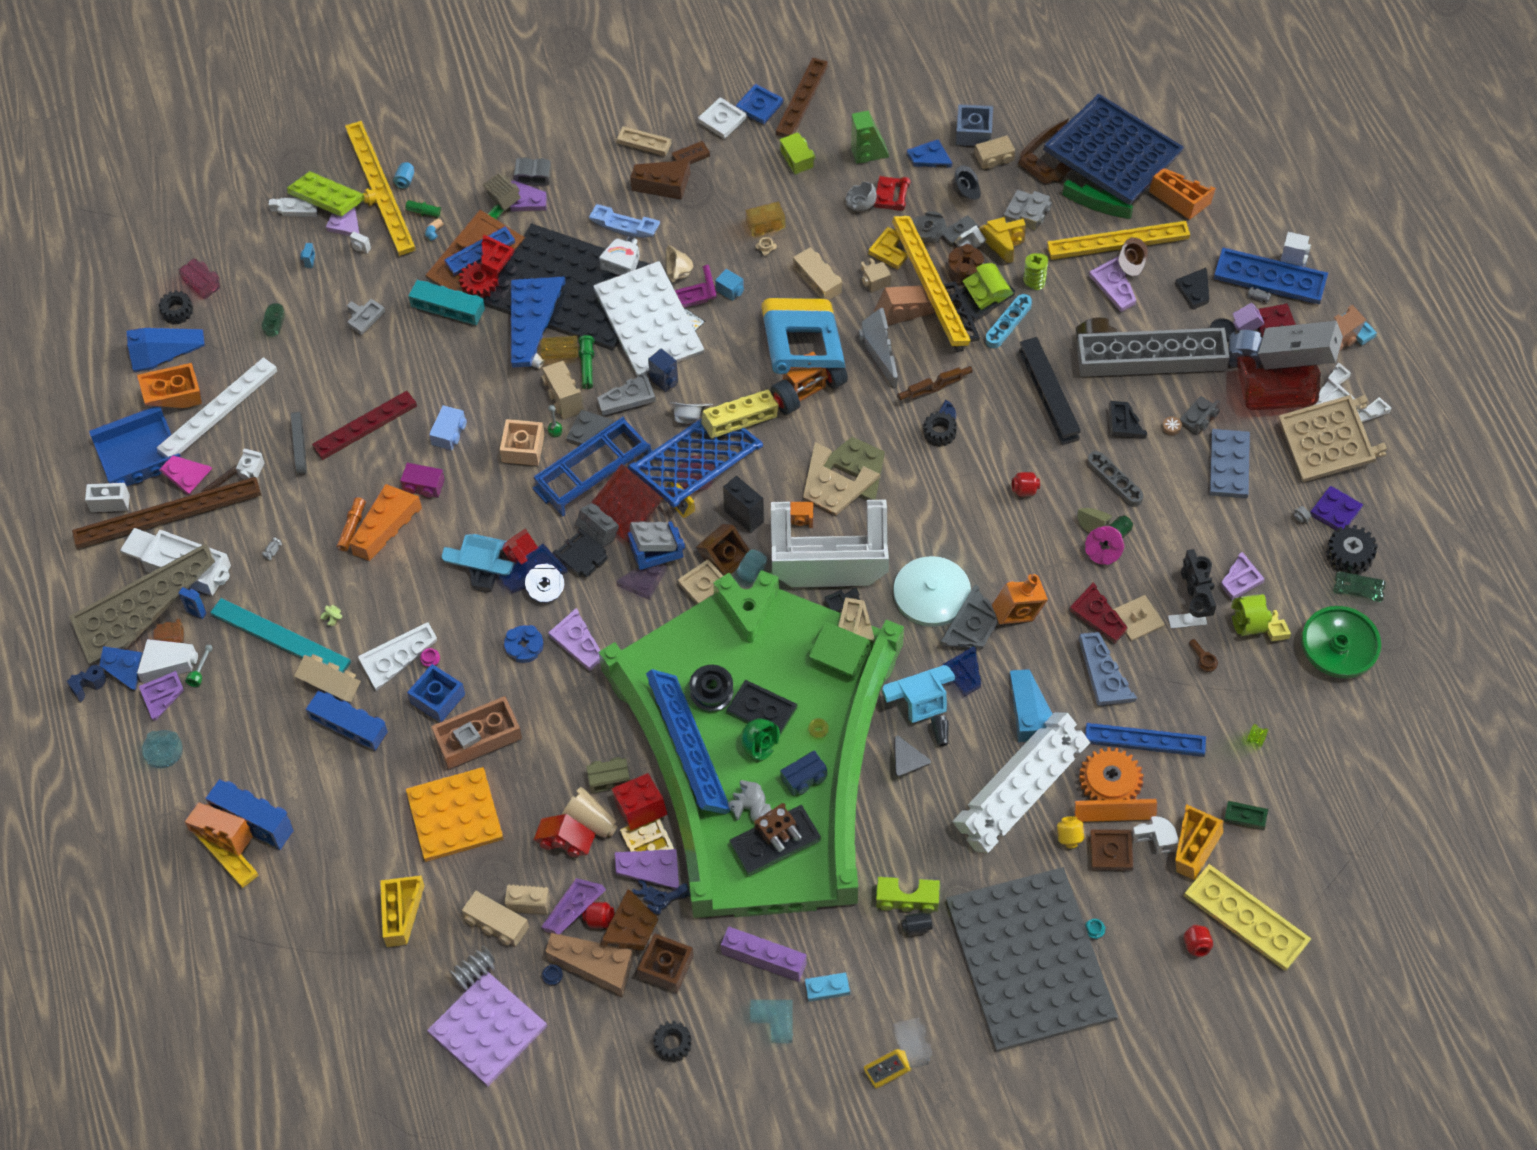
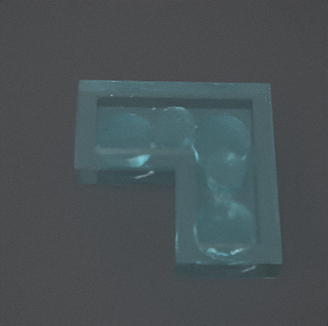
M751 1000V1023H771V1043H793V1000Z

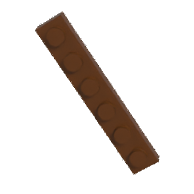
M812 57L776 129L777 136L787 137L795 134L828 68V61Z

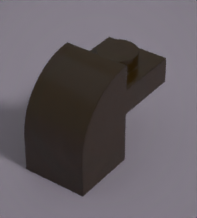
M1103 317L1088 319L1075 327L1077 340L1078 334L1117 332L1116 328L1109 325V319Z

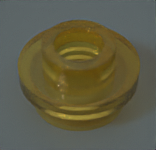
M816 718L810 722L809 733L813 737L821 738L828 733L829 726L825 720ZM817 727L822 728V730H820V731H817V730H815V729H816Z

